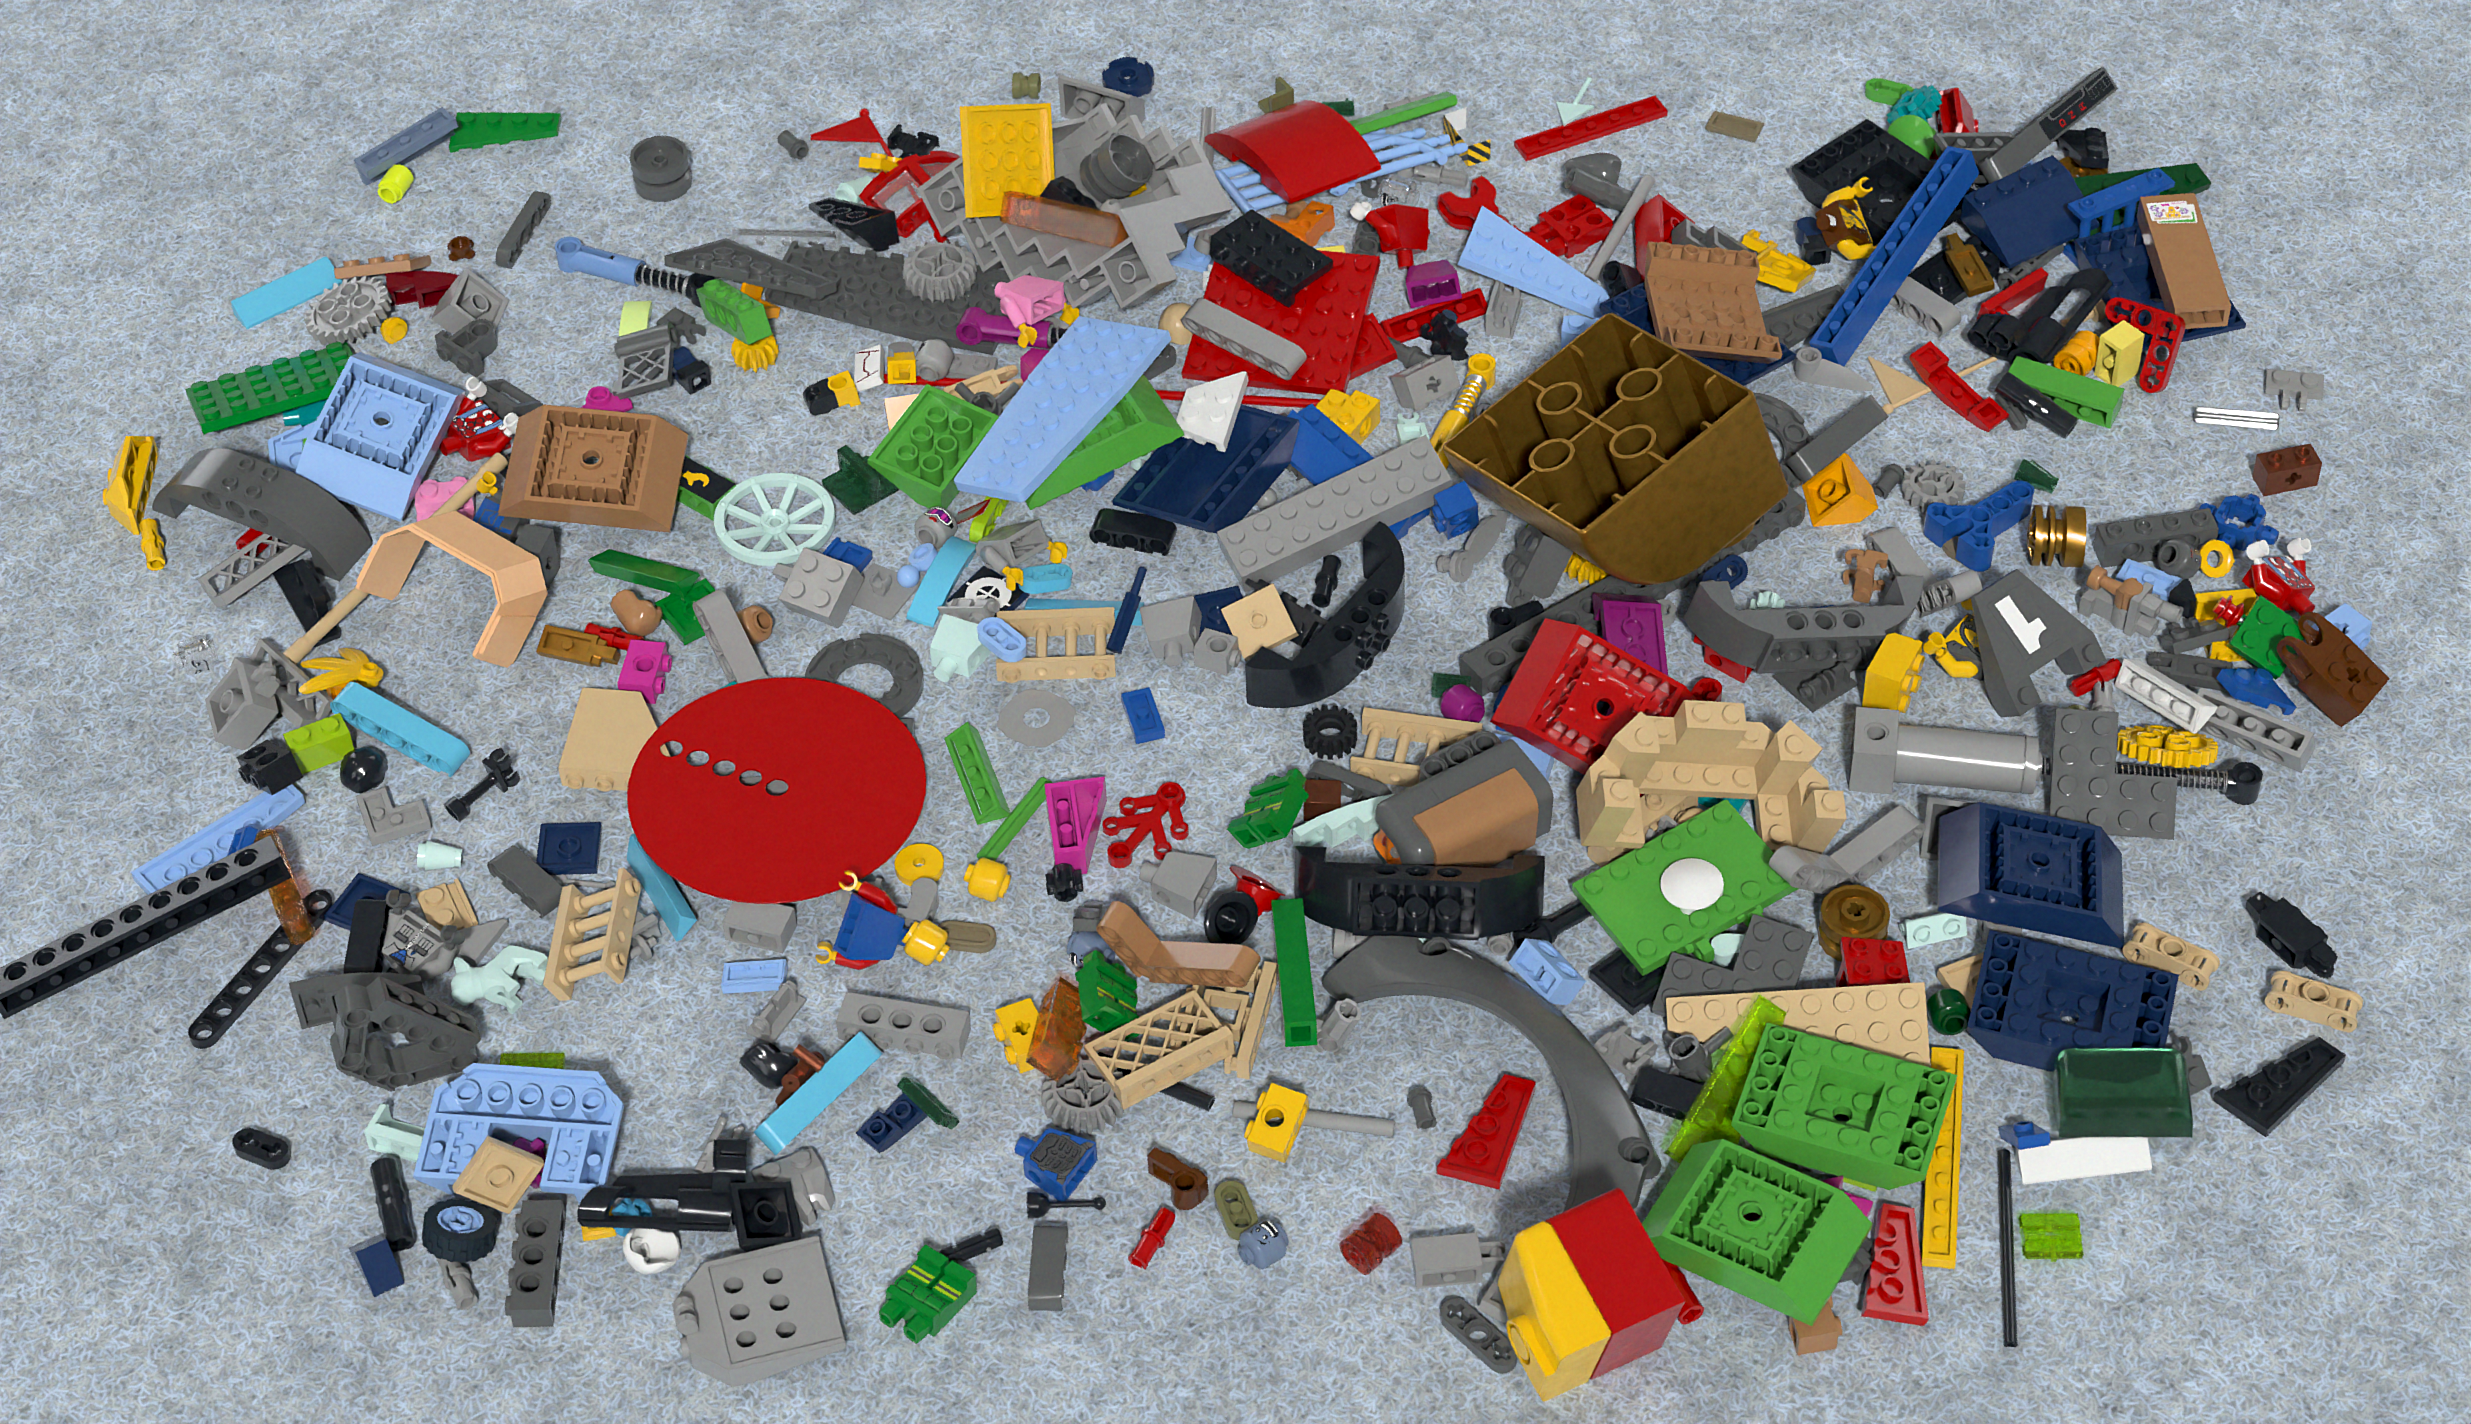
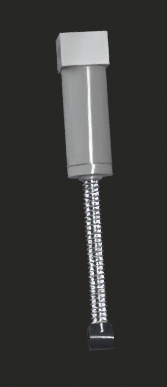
M1856 707L1851 741L1849 791L1892 794L1893 782L2033 794L2036 781H2039L2041 774L2044 777L2050 775L2051 778L2052 758L2051 756L2046 758L2045 755H2042V751L2039 750L2038 736L2026 735L2024 737V735L1899 725V710ZM2122 761L2119 764L2116 762L2115 773L2178 778L2177 786H2181V789L2187 787V790H2189V787H2192L2193 790L2199 788V791H2201V788H2204L2205 791L2211 789V792H2213V789L2217 790V792L2223 790L2225 796H2228L2233 802L2240 805H2250L2257 800L2263 777L2262 770L2250 762L2238 763L2233 769L2227 768L2225 773L2223 770L2219 773L2218 770L2213 772L2210 769L2207 772L2206 769L2201 771L2199 768L2195 771L2194 768L2189 770L2187 767L2185 770L2175 767L2171 769L2170 766L2167 768L2161 766L2159 768L2158 765L2153 767L2152 764L2147 767L2146 764L2141 766L2140 763L2135 766L2134 763L2129 765L2128 762L2123 765Z

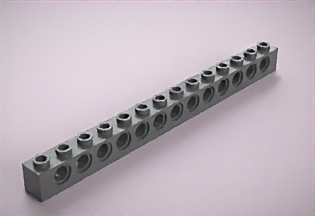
M1788 485L1787 496L1755 522L1753 530L1744 540L1734 546L1722 549L1701 567L1674 581L1655 585H1641L1623 581L1610 575L1460 657V676L1481 696L1490 692H1498L1502 685L1513 679L1545 618L1579 625L1597 635L1598 632L1602 631L1601 621L1594 620L1593 593L1651 596L1655 600L1665 599L1667 594L1676 589L1682 590L1686 588L1691 581L1698 578L1701 573L1721 559L1730 555H1740L1745 551L1751 552L1767 539L1773 540L1783 530L1800 525L1805 517L1806 500Z

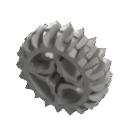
M936 240L932 244L925 242L924 247L916 246L915 251H910L908 257L904 259V270L902 271L907 290H910L913 296H920L922 301L929 298L932 303L935 300H941L944 303L945 299L954 301L955 296L964 297L965 291H971L972 284H975L977 267L972 252H968L966 246L960 247L958 242L949 244L948 240L944 243H939Z
M1078 1055L1074 1062L1066 1058L1064 1066L1055 1064L1054 1072L1047 1073L1046 1082H1043L1041 1088V1103L1044 1106L1047 1119H1052L1054 1127L1062 1125L1065 1133L1073 1127L1077 1136L1080 1134L1081 1129H1087V1133L1091 1136L1093 1128L1097 1127L1103 1133L1105 1123L1114 1127L1116 1118H1122L1124 1110L1121 1107L1120 1101L1116 1098L1115 1092L1090 1058L1083 1060ZM1115 1067L1113 1076L1116 1080H1119L1124 1076L1122 1072H1117ZM1083 1089L1085 1090V1094L1087 1096L1086 1100L1084 1099V1094L1082 1093Z

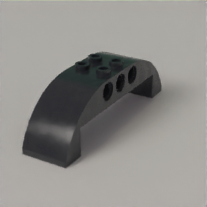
M1379 521L1363 538L1364 578L1368 580L1293 661L1262 646L1245 664L1247 704L1263 708H1290L1321 701L1349 685L1363 670L1367 671L1372 666L1374 657L1379 652L1383 653L1387 650L1391 638L1402 621L1404 613L1405 566L1401 545L1392 530L1385 523Z

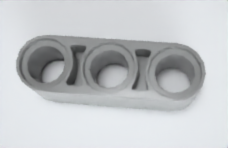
M1908 276L1888 303L1896 308L1894 309L1906 318L1910 317L1915 320L1916 324L1923 329L1937 334L1938 336L1936 337L1938 338L1961 322V314L1957 307Z

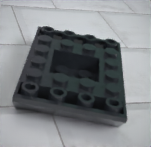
M1866 119L1793 165L1792 172L1807 201L1819 209H1822V203L1830 193L1847 186L1852 188L1862 177H1868L1869 179L1862 184V187L1867 190L1873 187V190L1862 198L1855 195L1854 198L1858 201L1872 238L1873 246H1876L1885 236L1935 163L1869 119ZM1970 187L1968 191L1965 193V195L1975 190ZM1963 198L1940 231L1961 218ZM1882 199H1889V200H1891V201H1893V202H1889V201L1881 202L1880 200H1882Z

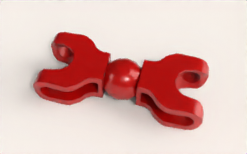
M1484 176L1471 180V197L1469 198L1458 197L1451 191L1437 196V210L1451 227L1472 231L1482 206L1510 224L1506 217L1499 214V208L1495 204L1496 188ZM1519 230L1553 253L1552 248L1542 236L1533 232Z

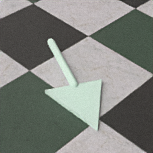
M1587 77L1573 103L1556 102L1563 126L1594 108L1592 105L1578 104L1592 80L1591 77Z

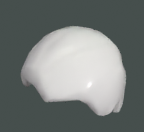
M632 1228L623 1240L625 1259L634 1270L642 1274L660 1273L672 1267L679 1260L678 1256L681 1252L680 1243L674 1232H662L659 1229Z

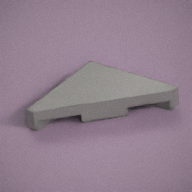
M500 919L456 930L455 932L464 933L465 941L460 945L456 944L460 952L455 957H459L477 966L508 928V920Z

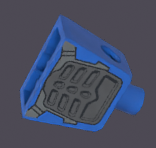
M1052 1128L1046 1129L1037 1142L1022 1136L1015 1146V1154L1024 1157V1176L1058 1201H1067L1097 1162L1095 1142Z

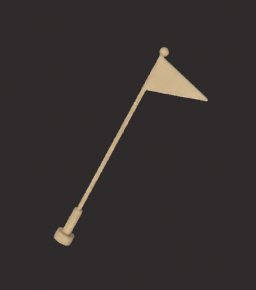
M2100 300L2083 322L2092 319L2096 323L2106 318L2105 303ZM2074 315L2063 319L2061 325L2065 327ZM1868 356V361L1889 403L1884 404L1882 407L1887 414H1891L1895 408L1932 391L1928 386ZM1992 356L1956 374L1961 378L1999 359Z

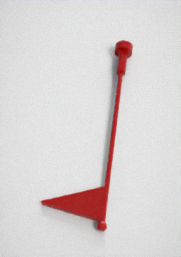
M866 108L860 110V117L811 134L810 140L880 143L887 156L894 157L869 117L870 112ZM912 185L907 186L915 202L918 201L920 198ZM932 217L927 221L934 231V238L939 243H944L948 240L946 236L941 237Z

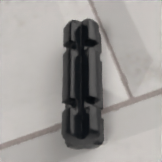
M992 1228L985 1231L984 1236H981V1234L975 1235L956 1243L954 1248L952 1245L943 1248L939 1253L949 1258V1263L951 1261L958 1263L957 1260L966 1261L987 1252L986 1248L990 1247L993 1250L1002 1246L1003 1238L998 1228Z

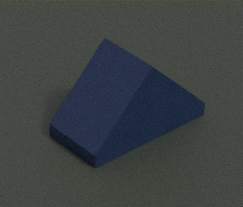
M377 1235L349 1248L374 1297L405 1284L386 1238Z

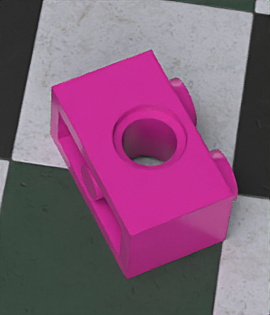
M631 640L617 682L618 689L641 692L646 703L656 704L658 694H663L665 690V672L669 673L672 667V656L667 653L666 643Z

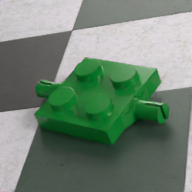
M706 578L694 583L685 597L670 593L667 597L655 602V608L659 606L662 609V619L684 646L706 636L692 606L694 602L716 591Z

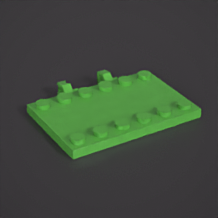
M1727 799L1645 843L1641 849H1634L1572 884V892L1642 976L1669 962L1672 952L1681 955L1683 953L1687 955L1693 953L1698 960L1710 963L1715 957L1714 948L1708 942L1710 938L1735 924L1744 922L1748 927L1753 914L1764 917L1762 915L1764 908L1799 888L1790 886L1769 866L1770 858L1774 854L1773 851ZM1695 858L1713 864L1720 871L1724 882L1723 895L1711 906L1687 915L1682 913L1680 908L1666 900L1661 891L1660 883L1664 871L1671 864L1679 860Z

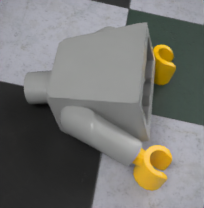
M1040 519L999 528L979 540L975 550L987 568H993L1000 575L1006 576V588L1014 591L1016 583L1023 586V571L1019 568L1010 567H1014L1046 549L1050 550L1049 560L1060 564L1062 558L1066 559L1068 549L1065 543H1052V539L1044 534Z

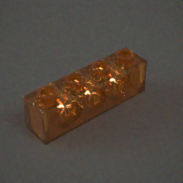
M1061 976L1042 998L1026 1059L1028 1064L1057 1083L1065 1074L1071 1075L1078 1066L1080 1059L1077 1058V1055L1084 1044L1081 1042V1039L1087 1031L1085 1022L1082 1021L1079 989Z

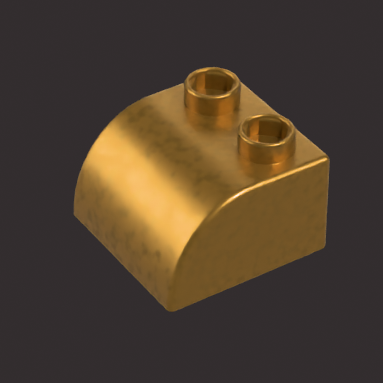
M1614 313L1602 316L1443 445V451L1455 471L1476 491L1608 574L1633 584H1662L1674 581L1695 571L1722 549L1734 546L1744 540L1753 530L1755 522L1788 494L1787 482L1753 391Z

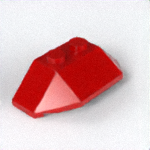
M1950 88L1938 91L1942 96V104L1938 106L1939 110L1936 111L1938 132H1978V119L1973 118L1972 107L1960 89Z

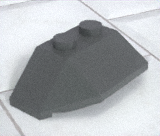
M2010 132L1935 133L1933 141L1938 158H1940L1947 146L1971 150L1977 166L1978 163L2013 135ZM1977 166L1979 175L1973 183H1989Z

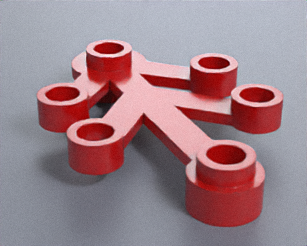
M1167 782L1162 784L1154 795L1123 798L1119 802V809L1121 814L1126 817H1108L1103 821V832L1108 836H1115L1122 829L1137 827L1125 842H1115L1108 847V862L1112 867L1125 868L1129 866L1133 859L1132 853L1150 832L1155 844L1153 847L1155 851L1154 856L1157 859L1163 860L1166 853L1172 851V846L1167 842L1161 818L1167 811L1172 822L1170 826L1171 837L1176 840H1183L1188 837L1189 827L1183 821L1180 807L1185 804L1186 794L1179 784ZM1125 805H1133L1132 808H1124ZM1154 807L1150 812L1134 815L1138 809ZM1110 824L1116 825L1115 828H1108L1107 826ZM1176 829H1184L1181 833L1175 832ZM1162 848L1168 850L1164 853L1158 852V850Z

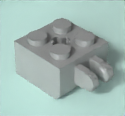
M244 662L234 664L205 699L215 742L246 750L254 741L258 740L263 730L276 718L279 711L274 694L279 689L280 681L275 677L277 670L272 662H264L259 667Z

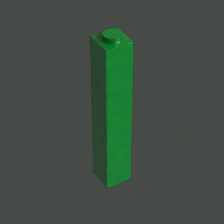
M1303 898L1271 900L1285 1047L1317 1045V1020Z

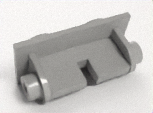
M993 598L977 599L976 602L973 599H952L946 606H938L937 609L942 616L947 614L979 624L985 618L994 617L995 613L1000 610V604Z
M787 981L779 985V990H777L759 1015L753 1019L752 1024L746 1030V1034L774 1044L807 1001L806 998L796 994L797 986L795 983Z

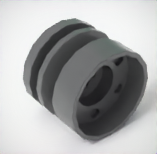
M1125 133L1112 135L1102 143L1100 148L1093 150L1080 163V175L1083 184L1088 192L1102 203L1108 199L1120 200L1128 197L1132 191L1137 190L1149 181L1153 172L1152 161L1145 147L1136 138Z

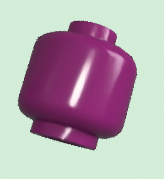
M1454 685L1447 689L1441 697V713L1446 719L1479 723L1485 714L1484 699L1467 685Z

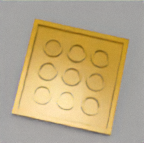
M1051 103L961 106L960 124L966 218L1041 214L1034 204L1048 183L1055 179Z

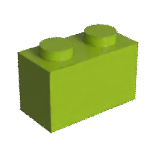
M340 713L283 734L287 750L291 751L301 774L340 761L345 754L354 750L350 732Z

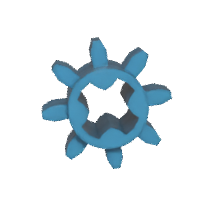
M624 1198L611 1211L616 1216L652 1217L649 1205L641 1199H635L632 1202L630 1198ZM614 1228L623 1237L632 1229Z

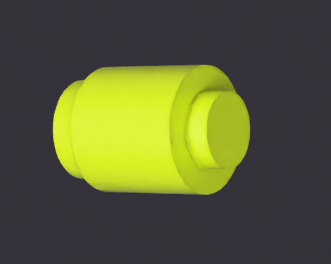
M398 164L390 167L378 185V195L387 203H395L401 200L414 180L410 170Z

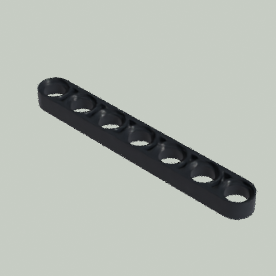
M316 890L309 893L188 1028V1035L195 1048L207 1049L216 1044L324 923V915L334 904L330 893L324 890ZM323 901L327 903L324 908L319 910L311 908L317 902ZM304 922L309 924L304 930H293V927L298 923ZM277 945H289V948L283 952L274 951ZM261 965L270 966V969L265 973L258 974L254 972ZM241 987L251 988L245 995L235 994L236 990ZM228 1008L232 1010L225 1017L215 1016L221 1009ZM203 1030L212 1032L208 1038H196V1035Z

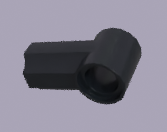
M1537 600L1514 609L1505 607L1494 609L1490 614L1489 640L1491 641L1543 613L1544 608L1542 604Z

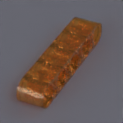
M1005 191L1003 194L1000 220L1004 223L1112 248L1129 237L1118 214L1016 191Z
M262 830L256 834L254 843L271 835L292 877L268 889L278 920L290 943H306L314 936L315 928L289 854L276 830Z

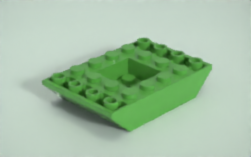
M1145 375L1138 379L1116 406L1025 500L1030 510L1043 506L1054 498L1070 493L1073 489L1087 482L1094 481L1098 477L1114 469L1121 468L1124 464L1138 457L1145 456L1151 451L1184 436L1183 430Z
M1766 1023L1731 1126L1762 1155L1891 1190L1925 1180L1957 1075ZM1837 1114H1844L1848 1116L1850 1120L1846 1122H1840L1836 1120L1833 1116Z
M1725 1139L1692 1145L1642 1223L1661 1259L1810 1326H1813L1872 1228V1222L1844 1191ZM1752 1212L1758 1214L1761 1218L1757 1221H1748L1743 1216Z

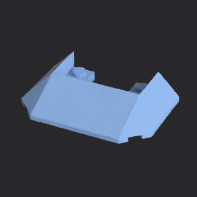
M472 1063L462 1070L464 1074L451 1083L445 1082L435 1089L413 1175L415 1180L454 1195L453 1184L487 1136L500 1141L514 1142L523 1137L530 1142L538 1138L544 1144H549L539 1185L542 1192L574 1194L580 1204L581 1200L590 1190L599 1185L606 1186L624 1104L606 1084V1081L599 1072Z

